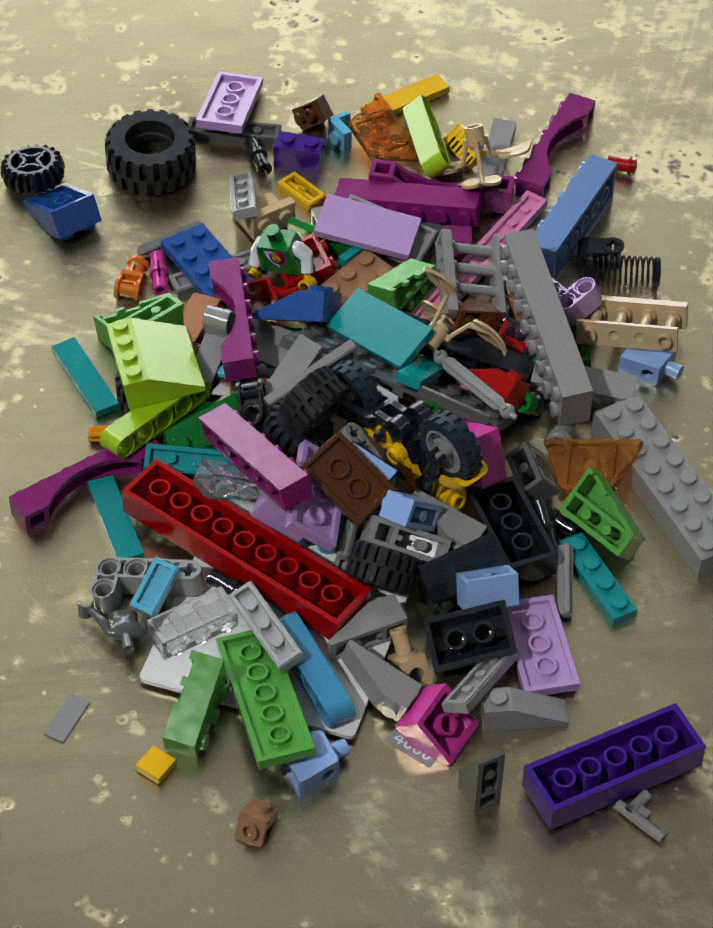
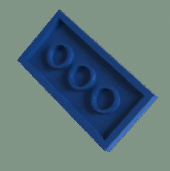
M201 223L161 240L162 250L200 294L214 297L209 262L233 257L209 229ZM246 273V275H247V281L252 280V279L249 277V275Z

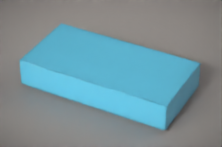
M155 556L129 606L152 618H156L181 569Z

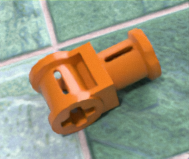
M133 255L128 259L127 270L122 269L120 276L116 278L114 297L134 298L136 302H140L145 285L144 272L148 271L149 262L142 256Z

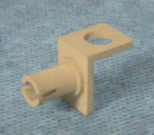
M407 626L395 627L389 633L392 637L396 653L388 655V661L399 666L400 671L407 676L410 675L412 669L421 668L423 670V678L418 683L422 684L421 688L431 685L433 680L425 654L412 647Z

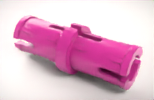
M161 250L153 251L150 254L151 269L149 275L153 281V293L156 296L169 292L167 285L169 270L166 267L165 253Z

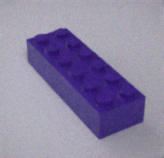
M674 703L525 765L522 786L548 828L552 830L611 805L620 799H625L702 766L706 745L679 706Z

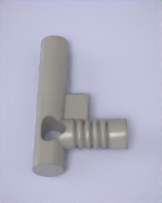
M643 790L629 805L621 799L616 802L615 810L656 841L662 843L666 839L667 833L648 820L651 811L645 808L644 805L652 796L647 790Z

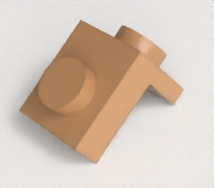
M253 798L240 811L235 838L261 847L264 843L267 829L278 818L280 808L271 805L266 800Z

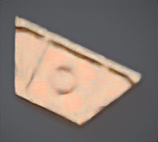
M377 92L374 95V99L368 105L365 104L361 108L360 113L356 114L349 121V129L370 160L419 162L411 136L381 93Z
M544 439L543 442L551 458L550 462L557 474V481L563 492H571L589 466L600 470L615 492L643 447L641 439Z

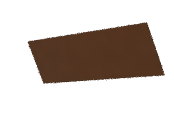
M364 433L386 464L396 469V475L418 493L412 473L389 454L390 458L397 462L396 465L392 464L387 458L386 451Z

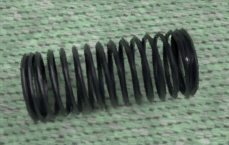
M586 254L584 277L594 279L595 260L597 261V286L599 285L601 258L603 286L605 285L606 261H608L607 285L610 286L612 259L614 266L613 286L616 285L618 260V284L621 286L623 259L625 264V287L627 286L629 260L630 287L633 284L634 260L636 263L635 286H638L640 259L641 287L644 285L645 260L647 262L646 286L649 287L651 259L653 268L652 287L658 288L660 285L661 259L659 256L655 258L651 256L649 259L647 256L644 259L642 256H639L638 260L635 255L633 258L629 255L627 260L625 255L622 258L617 255L616 259L614 255L610 258L609 255H606L605 259L602 254L599 258L597 254L594 255V258L592 254Z

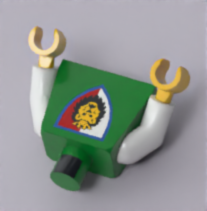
M277 224L268 225L262 235L256 238L251 248L249 260L251 269L247 272L249 277L251 278L252 276L254 279L262 278V273L258 270V267H261L264 271L304 276V279L298 283L299 290H306L307 286L309 290V285L317 286L316 279L311 276V273H313L312 250L304 244L295 231L282 230Z

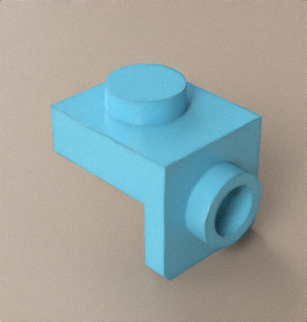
M348 111L328 119V136L332 143L337 145L343 152L352 149L351 114Z

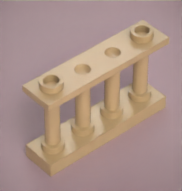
M601 295L602 304L589 314L587 319H577L576 321L577 344L677 352L678 329H686L688 325V302Z

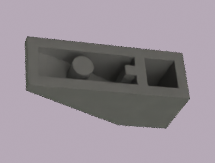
M503 750L478 759L459 770L458 787L473 813L500 803L505 762Z

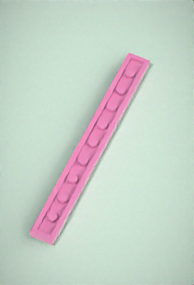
M527 190L476 245L488 246L494 234L499 235V245H503L504 234L526 230L547 207V199ZM467 254L460 263L488 266V258L482 255ZM457 272L455 274L456 280H459V283L476 284L484 276ZM438 287L426 299L437 307L440 305ZM458 293V300L461 301L467 293ZM422 305L413 315L421 318L424 317Z

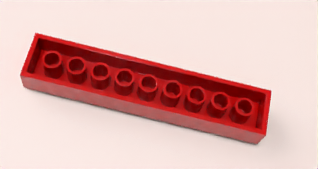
M157 458L121 491L123 512L211 567L218 569V571L232 579H240L243 585L251 580L264 600L287 614L294 611L297 612L304 625L328 640L346 625L368 602H371V589L349 577L346 573Z

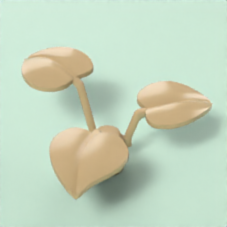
M483 124L465 126L466 139H463L462 160L451 162L452 166L438 176L455 173L459 169L466 167L468 147H470V151H475L480 178L463 181L461 187L463 189H478L483 186L491 187L498 185L502 182L499 175L484 177L480 150H483L486 144L491 157H498L499 159L518 157L529 152L532 144L531 138L519 145L494 151L488 140V135L484 134Z
M424 265L423 272L427 274L435 286L442 289L444 294L439 307L427 300L421 302L424 311L423 319L432 321L428 326L435 333L425 346L435 352L444 341L449 343L452 338L465 330L474 329L481 338L502 350L505 357L507 350L502 338L493 328L477 319L467 323L453 333L447 334L449 331L448 327L454 329L455 323L442 310L449 295L456 296L458 290L443 274Z

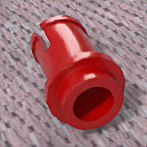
M608 156L607 160L617 163L616 171L627 172L628 175L636 172L637 159H633V156L629 158Z

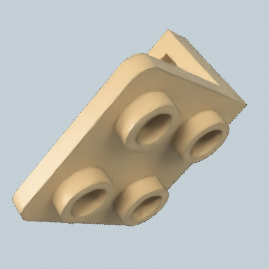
M265 193L256 197L258 216L237 221L251 238L256 240L270 224H277L280 229L287 227L290 217L295 218V201L291 196L279 201L273 193Z

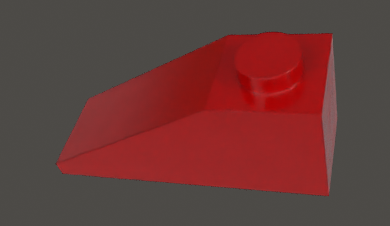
M468 369L502 396L506 403L512 404L515 412H517L531 386L522 380L524 376L513 369H510L509 372L500 369Z

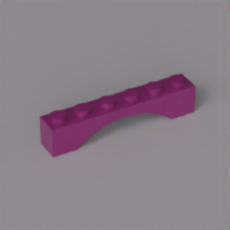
M569 93L565 101L562 100L560 102L557 114L551 116L548 128H544L541 133L540 141L534 143L530 157L524 159L521 171H517L514 176V185H516L515 196L521 197L528 190L543 198L546 197L551 185L552 171L548 164L551 153L565 140L586 131L594 118L596 100Z
M373 159L369 172V180L462 188V182H440L416 175L394 161ZM499 175L502 180L500 184L478 188L481 189L482 194L481 211L505 214L512 206L515 177Z
M238 257L209 262L214 297L220 298L235 313L233 328L220 345L226 382L257 377L255 366L260 365L258 350L253 351V349L258 348L255 333H250L255 331L253 316H248L252 314L250 299L245 300V298L250 297L248 283H243L247 281L245 266L240 267Z
M155 438L147 442L152 444H159ZM147 443L126 458H120L104 449L94 455L87 456L84 460L69 467L63 468L47 478L39 480L23 490L15 492L9 496L11 514L27 534L50 523L62 503L73 493L88 485L87 481L113 475V477L138 476L144 470Z

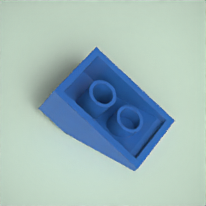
M67 183L60 184L55 189H49L47 193L42 192L23 200L26 208L51 236L60 240L69 239L74 236L75 232L80 230H90L95 227L96 223L102 221L94 194Z
M309 285V290H299L253 312L251 316H253V319L328 323L341 308L342 293L333 292V287Z

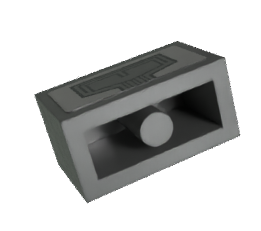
M524 441L506 455L512 474L517 477L530 501L534 498L537 500L547 498L549 500L560 492L544 454L527 441Z

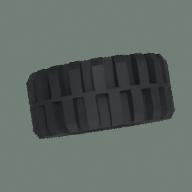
M147 109V111L143 112L140 110L134 111L133 114H126L122 116L121 120H117L106 134L105 154L107 171L111 179L122 189L127 188L130 193L136 194L138 192L142 196H148V194L158 196L162 195L163 192H173L176 187H182L195 171L196 146L194 132L185 120L179 119V116L174 113L168 114L165 110L154 111L153 109ZM150 150L161 151L160 153H156V154H142V153H141V152L150 151Z

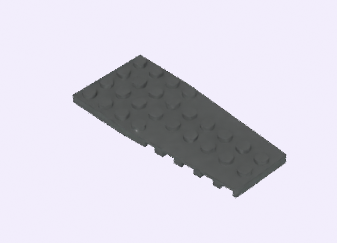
M321 322L282 336L279 346L289 350L301 333L322 346V351L314 361L317 362L347 342V340L328 330L327 323ZM356 346L358 357L353 362L354 364L358 363L361 365L362 370L367 371L371 375L372 381L375 380L379 386L392 388L391 393L400 398L407 396L417 400L416 394L418 390L394 380L399 369ZM441 377L425 385V387L489 414L491 421L488 426L498 428L499 432L516 422L514 419H504L501 417L500 411H494L471 391Z

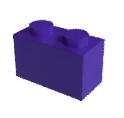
M279 131L273 146L274 167L320 175L325 161V138Z

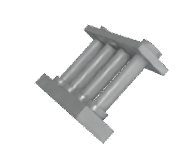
M441 229L435 242L437 272L447 277L455 285L458 293L491 296L492 305L503 312L500 321L503 323L504 320L508 319L509 306L505 302L503 276L499 268V261L502 258L499 235L494 234L489 245L482 246L455 243V240H452L451 229ZM454 252L487 256L488 266L458 263L457 260H454ZM457 272L489 276L490 286L459 283V280H456L455 274ZM439 288L440 303H441V301H442V299H443V297H444V294H443L442 289ZM450 294L442 311L454 321L463 303L458 300L457 295Z

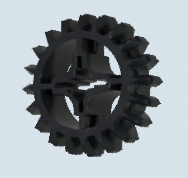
M38 144L35 146L27 145V147L23 148L19 146L18 150H11L10 154L5 155V159L1 161L0 173L6 188H10L11 192L17 191L18 194L26 193L27 195L36 193L38 195V192L43 191L47 193V189H55V185L61 184V179L64 178L65 164L60 152L55 151L54 147L48 148L47 145L39 146Z

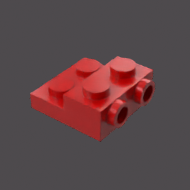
M312 233L301 239L312 250L313 273H311V276L316 279L318 286L334 275V270L338 269L333 256L327 257L326 255L330 251L325 240L319 241L318 237ZM281 273L286 285L296 282L298 286V283L304 279V276Z

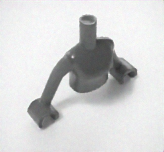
M90 600V604L87 606L81 605L80 601H77L78 616L82 619L93 617L108 639L122 641L123 652L126 654L134 652L133 640L146 634L152 618L143 614L140 625L136 611L118 610L109 615V626L107 619L94 608L93 600ZM166 600L164 601L159 613L165 610Z

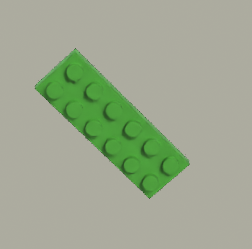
M251 630L216 638L217 649L221 659L224 660L226 675L258 768L263 769L315 756V745L288 672L286 671L283 674L280 672Z

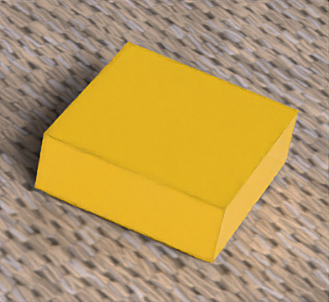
M153 745L135 766L137 772L159 785L177 765L174 757Z

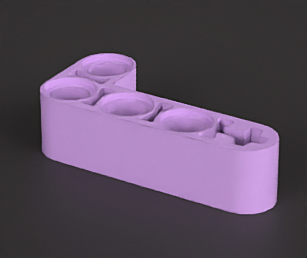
M552 278L569 326L576 325L577 319H585L602 304V296L593 278H581L568 289Z

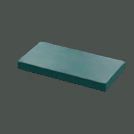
M359 288L355 290L326 324L331 332L347 341L351 339L356 346L399 370L409 365L435 334L431 327Z

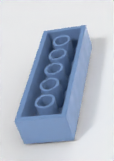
M591 154L586 162H581L578 173L570 178L566 190L560 192L557 203L550 206L545 220H540L535 234L553 279L557 280L576 253L578 241L583 237H587L613 199L617 163Z

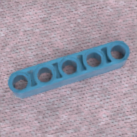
M294 611L279 617L278 619L306 657L292 667L291 670L324 724L330 728L354 718L356 711L352 700L300 616Z

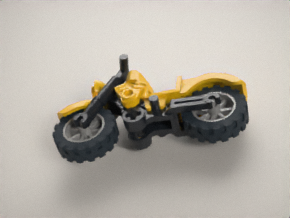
M343 360L330 368L349 388V394L345 402L333 416L347 419L346 424L350 423V421L358 424L379 446L388 449L386 455L392 464L396 465L397 462H394L389 454L412 473L417 489L430 496L434 495L443 503L460 511L467 498L465 488L472 485L488 471V466L483 461V454L480 453V450H482L481 446L476 442L475 434L469 431V426L465 422H461L460 417L456 414L451 415L450 411L445 410L443 412L439 410L433 414L430 407L422 400L416 401L408 408L404 407L399 403L397 395L379 386L375 380L372 381L371 375L367 371L362 370V366L358 363L354 364L352 360ZM397 475L398 481L407 494H413L415 490Z

